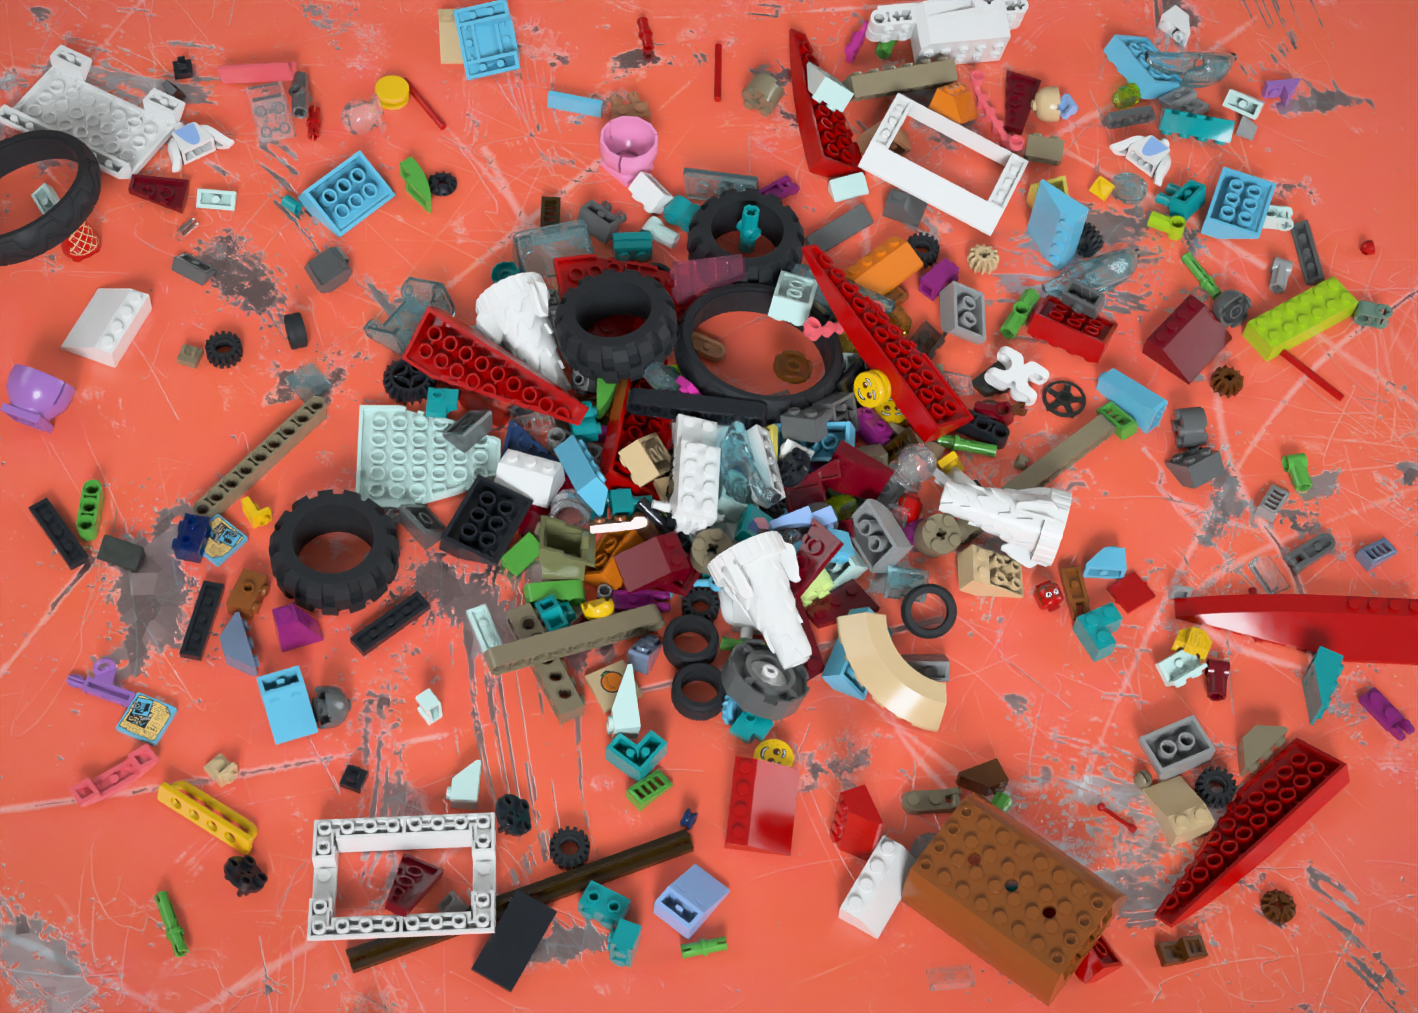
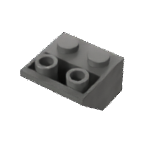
M1188 447L1187 451L1175 454L1165 462L1166 467L1184 487L1192 489L1226 473L1220 451L1212 450L1211 448Z

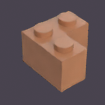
M883 120L857 136L862 155L865 154ZM900 128L889 150L900 156L910 152L911 145L908 133Z

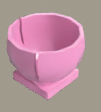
M621 116L610 120V122L608 121L600 132L599 152L603 159L601 166L625 187L631 185L641 171L648 173L654 169L653 162L658 153L659 140L658 134L651 123L639 117Z

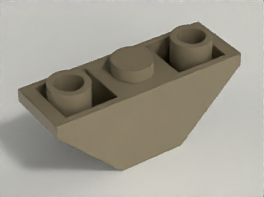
M1255 725L1242 737L1237 746L1240 775L1244 777L1248 772L1252 774L1260 766L1258 762L1262 759L1266 761L1274 752L1272 749L1275 746L1280 748L1287 740L1285 735L1289 729L1284 726Z

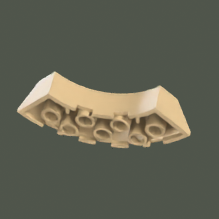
M863 612L837 617L838 636L846 654L844 657L846 661H849L855 673L853 675L862 687L864 686L873 696L871 698L882 708L886 707L894 713L896 718H902L912 723V726L937 732L947 704L946 683L937 682L923 676L902 658L889 635L886 615Z

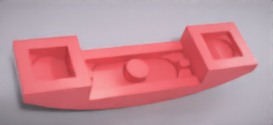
M147 743L127 754V760L93 780L86 778L69 788V792L80 807L94 804L118 793L153 768L159 762V759Z

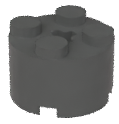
M1204 408L1174 409L1175 420L1171 421L1172 431L1177 433L1175 437L1176 447L1185 448L1206 445L1208 433H1205V427L1208 425Z

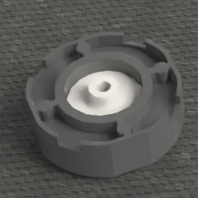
M749 639L737 644L721 671V680L726 694L732 697L743 711L762 718L777 721L794 714L810 689L807 686L809 675L805 667L800 664L784 670L776 653H772L767 645H763V640Z

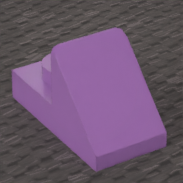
M1300 79L1266 81L1261 95L1263 99L1280 97L1285 107L1296 93Z

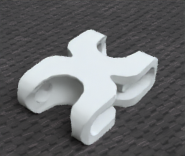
M1008 346L1001 347L997 353V359L1005 366L1006 370L1003 371L995 367L988 369L984 375L985 381L1001 391L1010 388V395L1014 400L1025 402L1026 406L1033 405L1036 402L1037 393L1029 386L1028 382L1038 385L1044 384L1049 378L1048 370L1036 362L1030 361L1024 364V357L1021 353Z

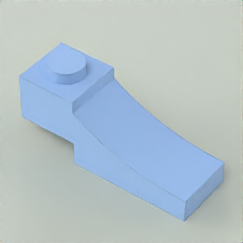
M806 506L770 521L769 528L771 531L794 527L811 528L812 525L810 523L815 518L824 527L834 529L837 518L831 506L811 513L809 506Z

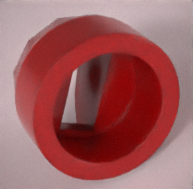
M1373 240L1362 242L1360 247L1362 254H1375Z

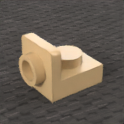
M221 753L203 767L204 771L221 788L226 784L232 783L239 774L237 764L234 762L230 763Z

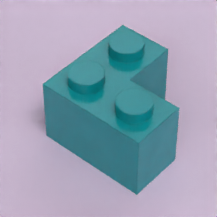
M1112 602L1078 616L1072 628L1093 662L1112 655L1117 643L1111 633L1118 631L1123 617Z
M652 730L638 744H635L622 733H619L606 747L605 759L631 779L639 782L667 754L668 742Z

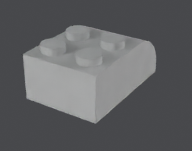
M952 281L940 291V323L942 330L976 345L984 343L986 341L984 293Z
M867 499L849 517L853 518L856 537L851 539L871 573H888L913 548L892 513L877 500Z
M1194 715L1141 736L1137 741L1157 775L1162 780L1172 778L1209 762L1216 751Z

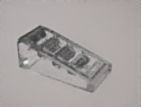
M538 412L511 418V420L516 421L519 425L523 424L524 429L532 436L548 432L550 429L557 427L554 417ZM544 417L548 418L549 425L545 426ZM537 419H539L541 427H537ZM528 422L532 423V429H529Z

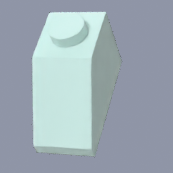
M1230 89L1222 106L1256 120L1265 102Z
M481 760L474 761L452 778V785L447 786L446 799L450 800L451 808L477 810Z

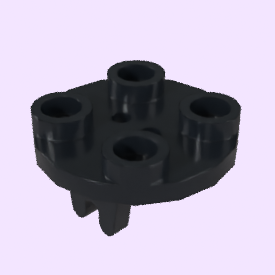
M795 447L783 459L777 461L782 484L787 488L798 485L808 473L810 474L814 471L811 468L810 456L798 447Z
M505 794L498 798L495 804V814L500 824L498 833L505 832V835L510 834L520 837L531 830V818L528 811L529 804L525 799H520L513 794Z
M249 855L244 857L232 856L227 859L223 866L224 878L239 889L236 893L239 898L243 894L247 896L249 893L261 891L268 881L266 874L256 865L255 859Z

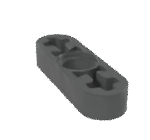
M1146 105L1110 112L1105 115L1103 120L1108 129H1116L1148 123L1154 119L1155 113L1151 106Z

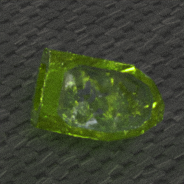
M1135 83L1121 86L1112 96V103L1117 109L1121 110L1132 107L1140 99V89Z
M841 494L837 497L832 496L827 500L828 504L836 510L838 520L849 517L857 507V500L850 495Z

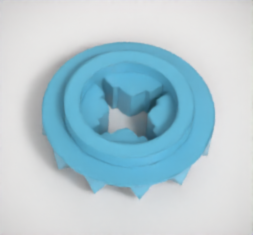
M726 695L725 701L722 703V719L725 724L732 726L742 713V709L732 697Z

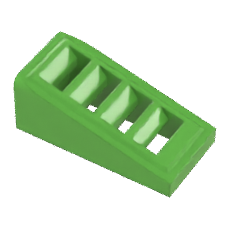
M1113 401L1096 409L1098 415L1102 414L1117 427L1114 433L1122 441L1137 432V421Z
M658 769L627 789L625 797L641 812L670 789L673 784ZM657 777L664 783L663 786L655 780ZM651 782L657 788L656 790L649 785ZM646 787L651 793L648 795L643 788ZM640 792L644 798H641L637 793Z

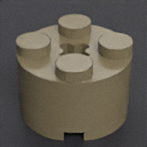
M765 73L754 74L742 91L743 105L749 110L755 109L761 115L768 117L783 97L784 89L781 85L779 87L776 84L777 80Z
M935 514L918 524L916 531H914L913 539L919 552L924 553L930 558H939L954 551L960 545L961 532L953 516Z
M719 528L706 529L700 532L695 537L690 548L689 559L694 569L700 573L711 575L707 566L712 559L733 546L730 537Z

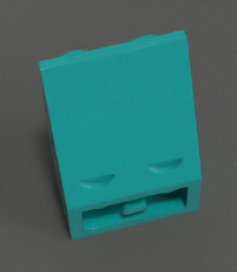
M1322 646L1315 653L1302 680L1311 725L1317 719L1321 720L1325 710L1328 709L1332 700L1330 696L1334 693L1338 684L1336 680L1340 677L1344 665L1341 664L1344 656Z

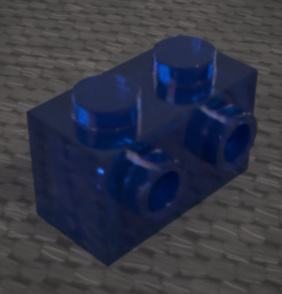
M185 513L183 521L180 520L178 524V536L172 541V550H174L176 559L201 563L213 529L210 517Z

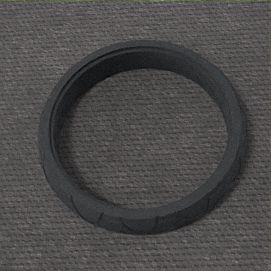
M35 130L17 134L0 141V178L23 166L43 160L68 159L78 163V172L73 184L57 204L31 223L0 235V266L21 263L53 249L70 237L92 213L101 191V170L94 153L78 138L57 130Z
M737 283L715 288L696 299L683 313L678 323L677 341L674 345V356L682 377L691 382L701 395L764 403L768 408L766 424L781 423L780 416L787 412L789 408L798 407L800 410H804L807 406L810 408L812 403L836 391L835 383L843 373L844 362L842 346L836 332L829 338L821 335L817 341H812L822 356L825 375L818 383L805 391L784 396L760 395L736 388L715 376L698 357L693 346L692 333L707 319L727 312L747 311L768 315L776 287L757 283ZM814 305L811 306L809 317L816 318L821 326H824L829 320ZM793 325L794 327H796L797 329H799L801 332L804 331V327H803L802 325H801V326H795V325Z

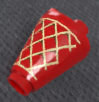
M86 219L70 237L60 243V246L67 257L72 258L74 262H80L100 251V239Z

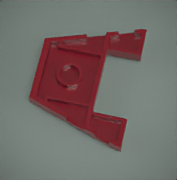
M839 458L806 475L798 485L784 488L788 514L804 508L812 502H825L828 504L823 481L843 477ZM853 518L838 520V530L848 532L850 538L856 537Z

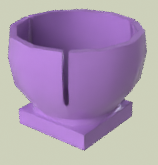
M15 364L9 373L6 384L10 403H3L0 411L14 421L51 434L54 426L50 424V421L67 410L73 401L75 389L47 373L28 366Z

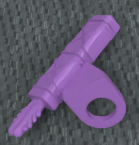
M103 658L93 664L94 678L87 676L85 680L83 676L77 673L68 675L66 682H68L69 686L81 687V691L86 694L88 693L89 695L119 704L125 708L130 706L136 696L133 691L113 685L117 669L112 658ZM109 663L106 667L98 668L101 664Z

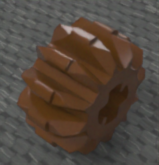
M1227 365L1223 368L1218 366L1211 375L1210 387L1214 388V393L1219 392L1220 397L1226 395L1228 399L1231 395L1236 397L1244 386V376L1240 375V370L1235 371L1234 366L1228 368Z

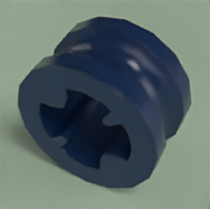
M688 808L681 819L680 826H686L687 830L690 831L699 813H692L691 809Z

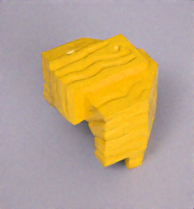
M1192 626L1179 630L1171 650L1176 652L1179 647H1183V651L1196 656L1198 653L1200 655L1199 661L1204 663L1212 640L1205 630Z

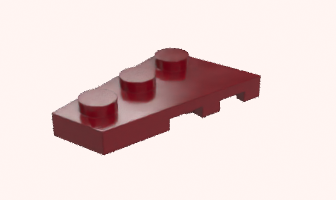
M851 579L805 610L808 619L820 629L837 624V617L848 615L850 609L870 607L875 613L879 611L880 607L854 579Z

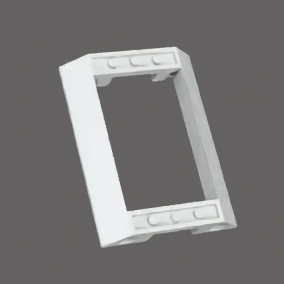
M898 93L858 167L991 236L1029 161ZM907 115L1005 166L988 201L889 150Z
M495 812L314 820L312 847L314 876L312 898H309L307 941L495 933ZM472 847V915L471 911L408 914L406 918L397 915L335 917L339 853Z

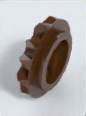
M1277 889L1267 891L1261 899L1263 914L1274 923H1287L1296 914L1297 904L1294 903L1293 896L1286 894V891H1278ZM1277 899L1281 905H1284L1281 911L1278 906H1274Z

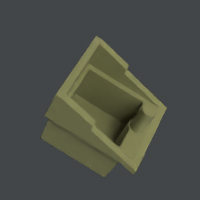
M541 516L539 564L542 567V580L584 581L585 565L595 568L596 533L592 534L588 529L565 524L564 520Z

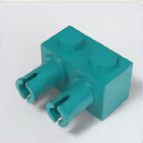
M1191 179L1182 187L1170 182L1166 187V194L1159 192L1155 201L1157 204L1169 207V216H1181L1187 221L1205 203L1206 185Z
M618 488L610 490V519L616 515L631 517L636 512L640 513L641 511L635 505L644 496H633L631 489ZM652 495L645 496L646 499L652 504Z

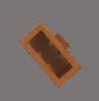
M243 568L226 601L228 613L234 615V613L239 612L242 618L252 621L254 615L258 614L261 609L263 597H267L269 594L270 585L268 577Z

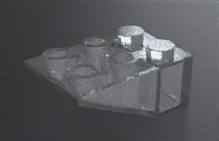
M282 81L245 88L247 104L259 144L296 137Z

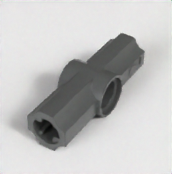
M297 71L288 93L292 97V115L295 118L303 119L307 117L309 112V103L312 101V96L309 93L308 74Z

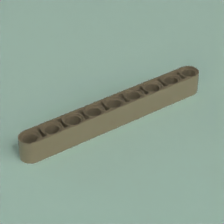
M320 396L311 397L193 505V513L197 525L203 527L215 515L219 514L221 516L327 417L325 399Z
M649 604L498 645L486 650L483 657L492 675H500L652 633L663 628L665 621L657 605Z

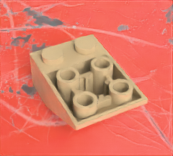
M973 544L957 555L960 591L974 596L1024 597L1022 565L1016 560Z

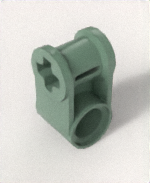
M1365 300L1358 301L1354 312V322L1360 326L1384 329L1388 326V319L1392 316L1393 309L1386 304Z

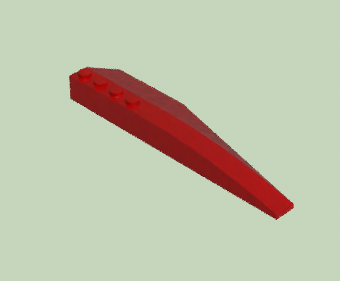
M816 244L803 246L801 250L843 330L870 370H880L888 377L891 384L890 397L896 407L903 413L908 423L917 432L919 438L924 443L931 442L972 421L974 416L925 352L921 354L916 349L917 344L913 340L908 341L901 334L903 330L899 326L891 324L889 322L890 317L868 295L864 297L859 292L861 288L855 283L852 285L845 278L846 274L842 270L835 268L832 265L834 262Z
M636 317L632 332L641 327L646 320ZM666 359L663 365L654 372L651 370L645 372L644 378L632 382L630 378L620 380V384H617L599 464V471L606 478L604 483L608 490L618 488L631 489L633 496L652 495L653 500L658 501L660 499L653 484L654 480L642 487H639V485L632 481L631 473L621 463L618 452L637 439L655 432L669 452L672 440V429L669 428L671 419L633 415L626 410L629 390L632 388L667 391L669 388L668 360Z
M1241 594L1175 598L1173 600L1175 618L1199 625L1203 623L1213 626L1214 629L1221 630L1223 628L1231 630L1237 635L1242 636V634L1252 636L1253 639L1261 638L1264 642L1284 647L1286 645L1297 648L1296 650L1303 652L1305 650L1317 652L1318 648L1322 646L1343 655L1342 662L1418 665V599L1315 594Z
M1296 737L1239 788L1236 793L1237 797L1229 803L1223 817L1220 816L1216 828L1210 831L1194 855L1195 859L1191 864L1187 865L1181 880L1178 879L1172 893L1166 896L1155 912V918L1172 928L1209 904L1250 873L1350 782L1347 764Z

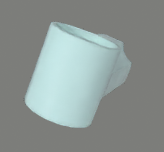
M651 216L639 231H651L652 241L655 240L671 249L675 248L680 239L679 233L665 227L663 222L655 216Z

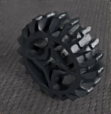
M400 357L398 362L392 360L391 365H387L386 371L383 373V386L386 394H389L390 399L395 398L396 403L402 401L404 406L407 402H410L412 406L416 401L421 404L422 399L427 400L428 387L436 388L437 380L432 379Z

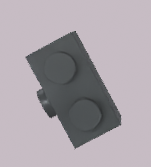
M1071 278L1062 291V303L1071 307L1076 313H1083L1096 319L1105 305V294Z

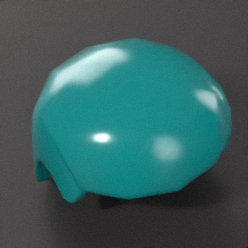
M503 261L497 263L492 268L491 278L495 284L509 276L519 274L520 270L513 261Z

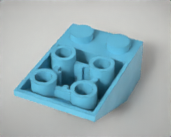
M299 665L256 677L258 690L276 745L318 733Z

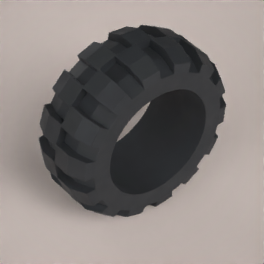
M736 188L722 192L719 198L715 195L712 196L694 214L689 225L687 242L688 260L696 275L699 274V279L711 290L714 287L718 288L737 283H757L776 287L781 270L789 272L785 270L789 261L796 263L794 269L789 273L797 274L803 255L801 249L805 241L803 227L789 205L784 207L781 198L771 193L766 196L760 194L759 189L746 188V192H737ZM749 204L759 208L758 227L761 230V235L771 241L776 247L775 250L766 255L753 258L733 255L722 249L715 241L726 233L738 231L736 226L742 219L744 207Z
M615 269L602 270L600 275L594 277L588 275L580 279L576 288L570 287L563 295L554 319L559 350L562 352L563 359L575 371L579 370L583 377L593 381L600 378L606 384H620V380L628 378L632 382L644 378L645 372L648 370L654 372L663 365L666 356H670L677 341V317L675 305L669 292L651 276L646 275L642 277L639 271L625 269L624 272H615ZM613 315H633L646 320L637 330L619 337H599L587 332L596 322Z
M332 489L318 491L317 497L309 499L306 495L292 504L293 511L285 510L274 525L275 531L270 535L268 549L272 574L276 577L279 589L287 598H295L296 605L310 612H313L315 608L321 609L323 615L338 616V611L349 609L351 614L364 609L368 600L377 601L388 590L387 584H391L395 580L399 568L398 558L400 557L397 529L391 517L384 514V509L370 498L363 501L359 493L344 490L343 494H333ZM331 532H345L356 535L371 547L370 553L359 565L339 573H324L313 570L303 564L298 558L302 549L311 540Z

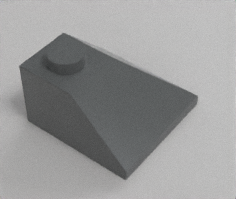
M894 187L891 188L885 202L883 216L918 227L928 203Z

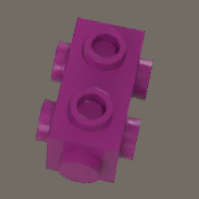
M946 258L941 262H936L928 273L925 272L920 277L918 291L934 301L938 296L940 297V291L952 281H958L960 268Z
M858 408L857 414L860 430L856 433L867 445L880 443L883 447L890 441L893 430L872 408Z

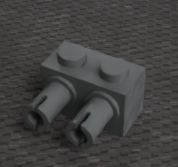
M591 199L581 206L576 224L606 244L612 240V233L618 232L620 224L627 220V216L625 213L622 214V211H618L615 215L611 213L612 205L610 203L607 204L608 201L598 204Z
M807 406L804 410H800L798 407L789 408L787 412L780 416L783 439L788 438L790 440L818 443L828 436L827 422L833 419L834 414L829 408H825L821 412H817L812 406L810 408Z

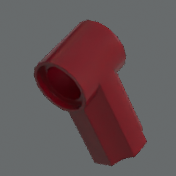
M977 401L974 404L973 411L1006 426H1009L1014 421L1012 406L1009 402L1001 401L996 404Z
M1208 658L1206 662L1208 667L1205 668V677H1208L1207 697L1211 701L1225 700L1230 662Z

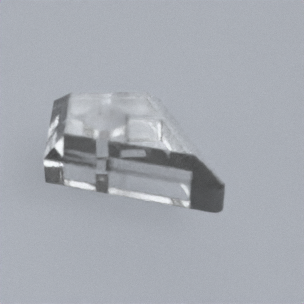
M944 371V378L958 396L974 395L971 376Z
M889 503L887 508L896 519L900 528H905L910 508Z

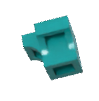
M428 387L426 417L447 418L450 411L457 410L459 389Z
M553 594L534 603L548 632L570 626L569 622L577 619L569 602H558Z
M743 711L729 729V733L746 744L748 742L752 744L755 739L762 742L773 728L774 722Z

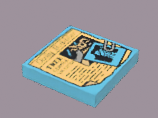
M217 514L188 539V544L215 566L219 567L248 541V537Z
M138 692L116 726V730L156 747L178 711L176 707Z

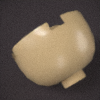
M1043 87L1037 91L1035 99L1031 100V110L1035 111L1039 120L1044 122L1059 121L1060 110H1058V104L1061 103L1058 87Z

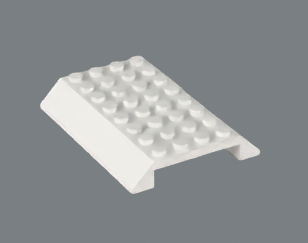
M60 45L50 55L52 67L13 108L5 104L0 108L1 123L22 133L35 130H57L68 133L89 147L94 153L101 171L118 179H131L132 174L137 175L171 137L175 124L180 122L185 102L153 88L143 99L144 109L85 82L92 59Z

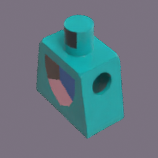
M750 503L740 514L734 539L737 542H741L758 534L770 532L769 522L774 519Z

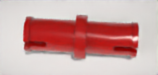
M640 17L637 20L638 36L642 40L643 50L651 52L655 48L652 40L653 33L649 28L648 19Z
M314 106L309 107L308 119L306 121V126L308 127L307 138L311 141L312 135H314L313 141L319 139L321 120L320 108L317 106L315 112Z

